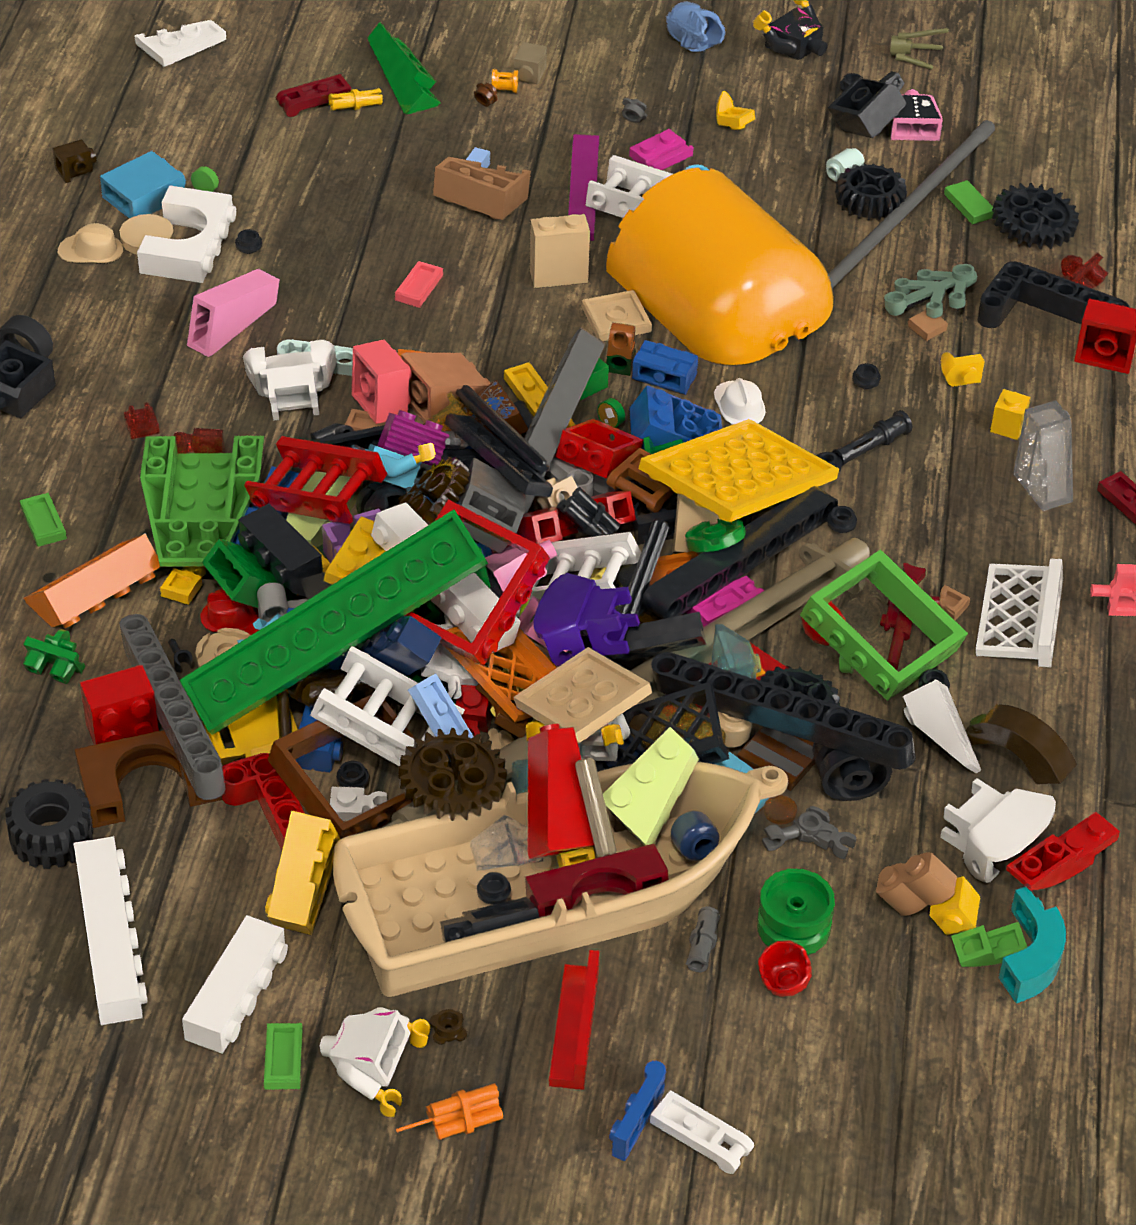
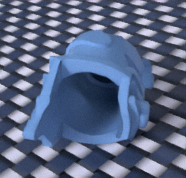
M688 1L678 3L666 16L667 30L670 35L681 42L680 45L689 51H704L722 43L725 37V27L721 24L720 18L709 10L701 9L695 3Z

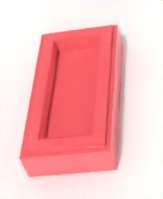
M418 261L395 292V301L420 308L442 278L443 268Z

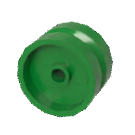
M805 869L782 870L774 873L765 881L760 892V907L757 917V930L763 943L769 946L777 941L791 940L801 945L806 950L807 955L821 949L831 934L832 917L835 907L834 892L829 883L817 873Z

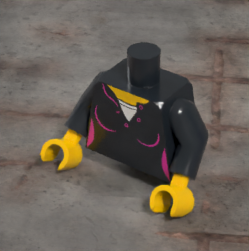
M793 0L795 4L801 5L802 9L796 7L770 23L771 15L767 11H762L754 19V28L764 31L765 47L773 50L775 53L801 60L812 52L822 56L827 50L828 44L822 40L823 25L818 20L812 4L809 5L807 0Z

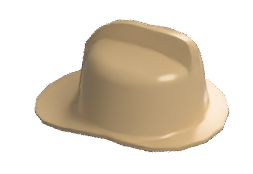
M100 223L87 224L80 228L75 235L63 240L58 246V255L61 259L74 263H109L120 258L123 253V245L114 237L113 230Z

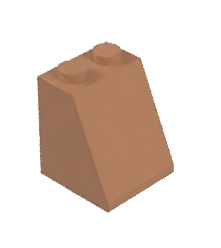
M406 352L401 354V359L410 366L412 378L409 380V394L411 398L409 406L424 423L426 420L444 426L447 414L464 415L461 411L464 404L456 395L457 389H461L463 385L470 386L477 394L490 385L489 380L483 378L475 365L469 362L462 353Z

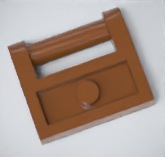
M639 448L610 473L606 483L613 489L619 488L622 491H631L632 497L646 504L648 510L656 513L661 509L663 503L675 492L672 491L671 487L651 479L647 473L638 469L641 458L651 455ZM629 476L655 491V493L651 494L625 478Z

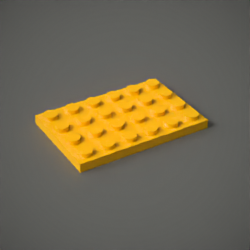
M751 419L643 457L638 468L647 473L651 479L664 483L671 487L675 493L688 497L697 506L707 508L717 514L721 520L728 522L799 495L813 486L818 487L836 480L839 473V468Z

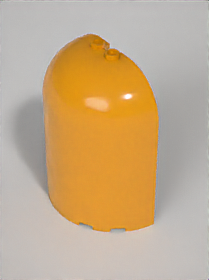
M700 168L686 169L670 175L642 195L644 200L634 211L629 210L618 226L621 231L616 242H611L608 250L606 271L627 291L634 290L642 306L693 354L713 363L741 365L761 360L784 349L788 343V337L795 336L799 340L816 331L827 321L833 309V290L830 278L817 256L727 176L712 168L710 170H701Z

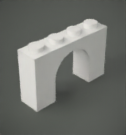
M169 186L162 200L163 217L168 219L173 225L192 227L202 232L194 237L179 240L145 235L137 251L139 273L203 283L207 272L211 273L214 257L220 253L222 240L228 236L230 222H234L236 218V207L232 205V195Z

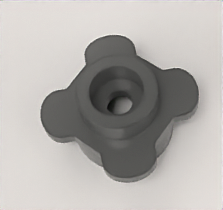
M623 99L622 103L625 107L622 115L625 119L638 123L647 118L645 113L647 106L637 99Z

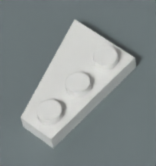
M212 20L183 25L180 31L167 32L166 29L158 30L157 35L145 37L144 34L135 35V43L163 67L226 40V31Z

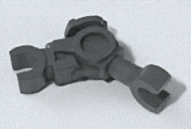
M810 806L806 809L805 813L793 821L792 826L780 828L778 825H770L766 827L764 831L768 837L763 838L762 843L767 851H773L780 848L785 841L798 838L799 841L814 842V844L825 850L831 848L835 856L845 859L849 848L843 845L854 848L857 837L850 832H839L838 828L829 824L830 817L827 811Z

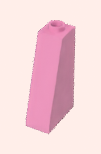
M256 269L193 297L187 346L207 357L212 356L276 304L280 279L260 269Z

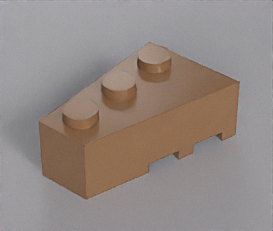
M448 157L435 167L433 195L442 198L446 202L462 205L468 210L487 214L493 219L503 220L528 199L531 171L522 169V174L507 172L506 166L500 165L497 166V170L481 167V162Z

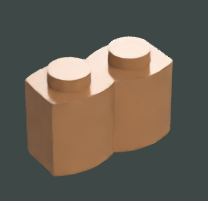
M922 853L912 856L905 864L899 863L884 868L878 877L876 893L900 915L908 916L919 912L927 905H937L951 898L955 892L957 876L932 853Z

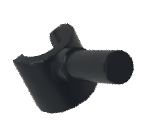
M170 639L168 644L174 653V670L181 672V662H186L190 668H193L191 652L180 650L176 640Z

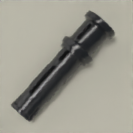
M897 410L893 413L892 417L885 421L879 420L875 422L873 429L834 449L832 453L841 458L843 466L880 444L889 445L897 436L911 433L913 426L910 417L904 411ZM866 442V444H864L863 446H861V447H859V448H857V449H855V450L853 449V448H855L856 446H858V445H860V444Z

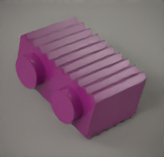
M399 410L398 415L389 413L377 446L403 456L411 453L413 456H418L419 445L433 443L436 453L435 457L430 461L422 463L430 466L434 463L438 465L445 449V440L449 438V434L441 431L443 426L426 420L425 425L415 422V415Z

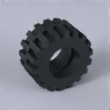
M44 779L39 784H35V782L27 784V789H19L16 792L17 797L10 798L8 802L9 807L5 810V820L11 848L15 855L18 854V859L23 863L29 861V866L32 867L43 865V869H51L52 865H57L59 868L65 866L67 861L71 863L76 861L74 843L93 840V825L88 798H85V793L81 789H76L75 784L70 782L63 784V780L56 779L54 782H49V779ZM58 822L53 825L42 826L44 823Z

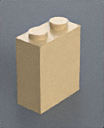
M585 214L531 219L530 274L534 288L588 283L590 230Z

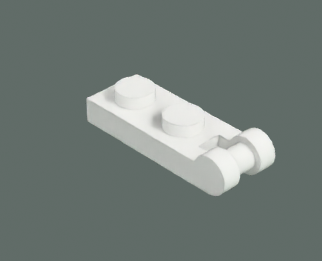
M671 1090L650 1115L651 1124L713 1160L721 1170L728 1174H733L740 1166L741 1157L748 1156L754 1148L753 1141L747 1135ZM723 1142H726L731 1146V1148L727 1150L726 1148L722 1147L721 1144Z

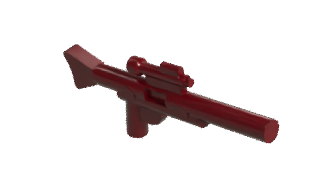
M908 563L903 564V571L917 585L925 578V568L915 567ZM930 596L940 606L939 596ZM888 599L887 614H882L880 625L884 626L885 631H888L890 627L894 628L887 662L897 670L904 641L910 638L913 622Z

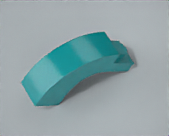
M1026 886L1015 890L1011 912L1029 936L1032 944L1022 951L1003 957L999 980L1016 1004L1036 996L1051 984L1059 970L1066 942V928L1058 908L1055 906L1044 910L1042 901L1035 897Z

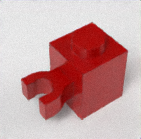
M461 685L462 695L456 700V705L465 710L462 715L463 720L472 735L475 736L480 734V732L488 733L492 719L490 711L492 704L480 691L475 689L476 686Z

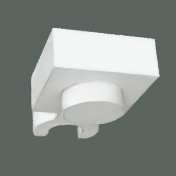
M332 787L330 805L343 821H348L376 807L377 804L387 801V793L382 791L365 795L364 788Z

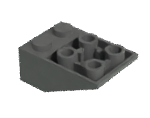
M473 458L468 471L470 473V476L467 478L469 483L464 486L466 491L459 495L460 501L457 504L517 533L524 514L526 495L498 470ZM466 522L463 523L474 540L500 554L508 545Z

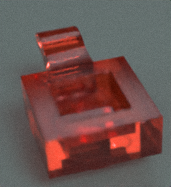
M194 428L193 434H186L184 432L174 433L178 454H186L190 451H194V453H225L222 429Z

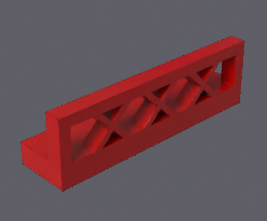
M589 950L587 966L564 965L549 1075L550 1087L584 1090L599 975L600 951Z

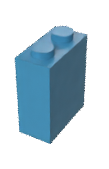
M153 151L100 176L102 197L128 218L152 214L162 209V200L169 186L185 188L186 184L183 173L179 170L177 171L164 158H161Z

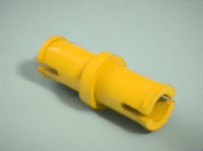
M352 89L348 93L329 94V105H332L330 109L331 111L346 108L359 110L363 106L382 105V94H379L381 89L365 91Z

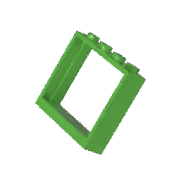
M881 549L810 596L800 613V616L887 701L918 680L925 671L933 669L957 652L968 635L950 615ZM864 578L870 580L936 644V646L899 672L828 604Z

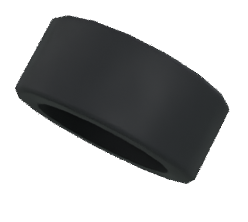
M12 316L0 328V345L7 340L25 348L16 339L14 334H17L26 339L33 347L35 353L48 358L53 351V342L48 331L37 320L29 316Z

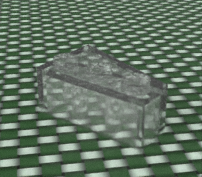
M1056 400L1025 409L1013 472L1014 476L1042 511L1073 502L1072 422L1069 413Z

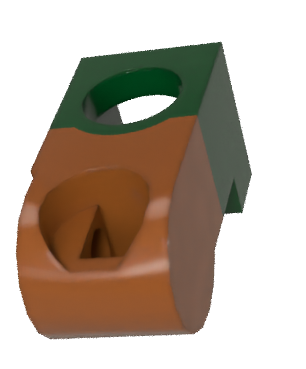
M612 322L606 364L609 366V373L631 375L633 360L636 355L634 341L636 327L634 325ZM614 358L623 359L627 364L625 366H617L613 361Z

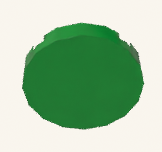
M717 519L718 523L713 525L710 524V521L701 522L686 532V546L694 552H710L730 547L745 537L746 531L743 522L740 519L732 522Z

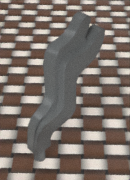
M442 431L449 434V438L445 440V449H459L461 438H456V433L453 431Z

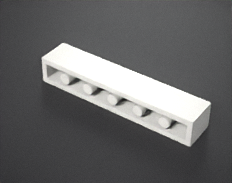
M405 502L376 513L371 536L385 551H388L428 526V524ZM475 573L470 574L431 599L471 643L499 600ZM516 616L512 628L505 632L498 642L497 651L514 644L521 622Z
M114 836L74 843L100 1024L105 1025L143 1018L141 1004L148 1002L145 982L137 983L136 977L143 975L140 955L133 956L132 949L139 948L136 927H128V922L134 921L132 902H124V896L130 895L127 875L120 876L119 871L126 869L123 849L116 850Z

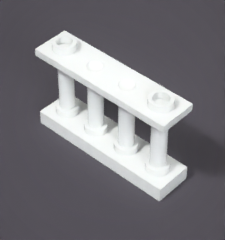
M613 155L609 159L606 183L604 185L594 181L588 183L586 206L624 218L629 210L634 211L644 200L640 196L641 194L646 193L661 180L673 174ZM619 186V187H622V188L629 189L630 191H629V192H625V191L616 189V187Z
M631 532L552 542L557 556L550 559L545 568L547 574H553L547 586L536 587L539 582L537 580L532 587V594L529 599L533 596L541 599L545 590L557 577L571 571H579L578 576L590 579L595 568L606 567L602 578L595 580V582L601 589L615 588L613 582L620 566L638 563L641 550ZM521 607L519 608L518 612L516 613V615H515L516 617H520V609H521Z
M351 646L341 667L343 671L347 672L345 678L335 693L325 688L322 690L310 716L400 766V757L405 755L406 746H414V739L404 734L403 731L415 711L422 715L408 689L418 683L376 660L369 654ZM358 680L375 688L374 693L363 710L346 701ZM386 696L404 705L391 726L374 717ZM455 704L462 716L465 710ZM429 727L426 732L430 733L433 737H435L434 733Z

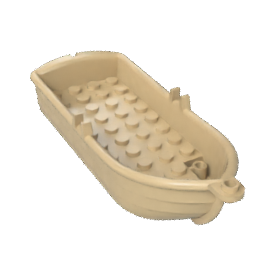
M697 762L681 795L678 796L669 813L670 817L667 823L663 825L655 841V846L669 870L668 881L626 895L615 892H599L588 895L585 892L582 893V900L571 910H567L563 899H558L551 915L449 942L443 941L441 921L463 916L462 912L491 905L483 902L477 895V884L485 874L498 872L507 878L511 885V895L507 901L526 897L525 876L560 868L556 856L529 859L527 853L528 791L516 794L512 782L507 783L500 801L492 802L491 810L482 807L481 816L479 817L470 811L468 813V820H465L461 814H456L454 821H451L448 813H444L440 819H437L435 814L340 839L334 847L333 875L339 901L342 903L349 902L343 906L342 910L354 934L367 951L382 994L387 997H393L643 931L671 921L683 913L714 880L747 830L760 800L782 794L787 788L788 777L782 769L775 766L761 767L744 773L716 764ZM632 764L599 771L598 776L602 793ZM607 810L617 850L616 853L644 846ZM689 811H699L708 816L720 835L718 846L704 859L699 861L685 858L671 839V827L674 821L680 815ZM593 848L595 858H599L596 854L595 848Z

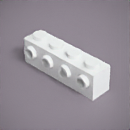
M246 915L182 1019L186 1041L223 1054L229 1042L233 1043L237 1039L241 1022L246 1015L250 1016L252 1014L257 996L261 989L265 990L268 987L276 964H281L285 959L288 945L285 944L284 928Z

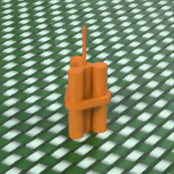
M493 1083L466 1093L464 1090L457 1091L450 1098L426 1106L428 1119L397 1128L396 1132L432 1121L438 1140L462 1132L466 1134L473 1133L474 1128L503 1119V1113L499 1106L497 1086Z

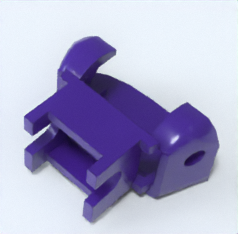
M565 573L557 577L545 590L535 612L533 627L538 638L544 639L551 661L555 666L559 667L585 649L580 635V631L585 629L588 633L592 650L601 655L629 653V645L623 639L628 627L639 626L640 621L637 613L622 614L615 609L617 605L631 603L632 597L628 587L601 589L593 579ZM563 650H569L572 653H566Z

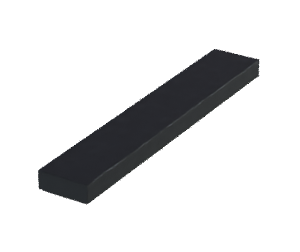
M447 414L444 424L525 495L551 497L552 485L475 418L466 415Z

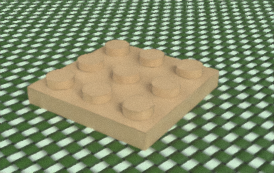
M587 647L514 696L517 708L545 725L558 723L560 728L574 727L579 744L626 710L638 704L642 699L650 695L652 690L648 681Z

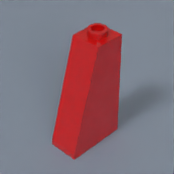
M558 723L541 727V733L528 738L527 853L529 859L556 856L563 852L595 847L575 763L581 760L574 727L560 728Z

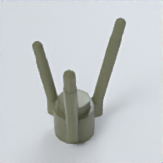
M932 29L911 33L898 32V36L892 35L890 55L896 56L898 61H906L931 70L933 65L906 56V54H911L912 49L942 50L943 46L912 43V39L908 38L948 33L949 29Z

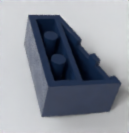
M402 616L397 621L374 634L371 640L368 639L363 644L360 651L369 654L371 657L407 677L430 662L442 637L412 616Z

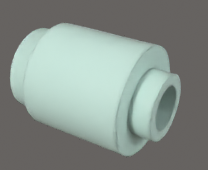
M845 149L827 161V174L833 181L838 182V178L841 173H844L845 168L852 169L853 164L861 166L864 162V157L858 149Z

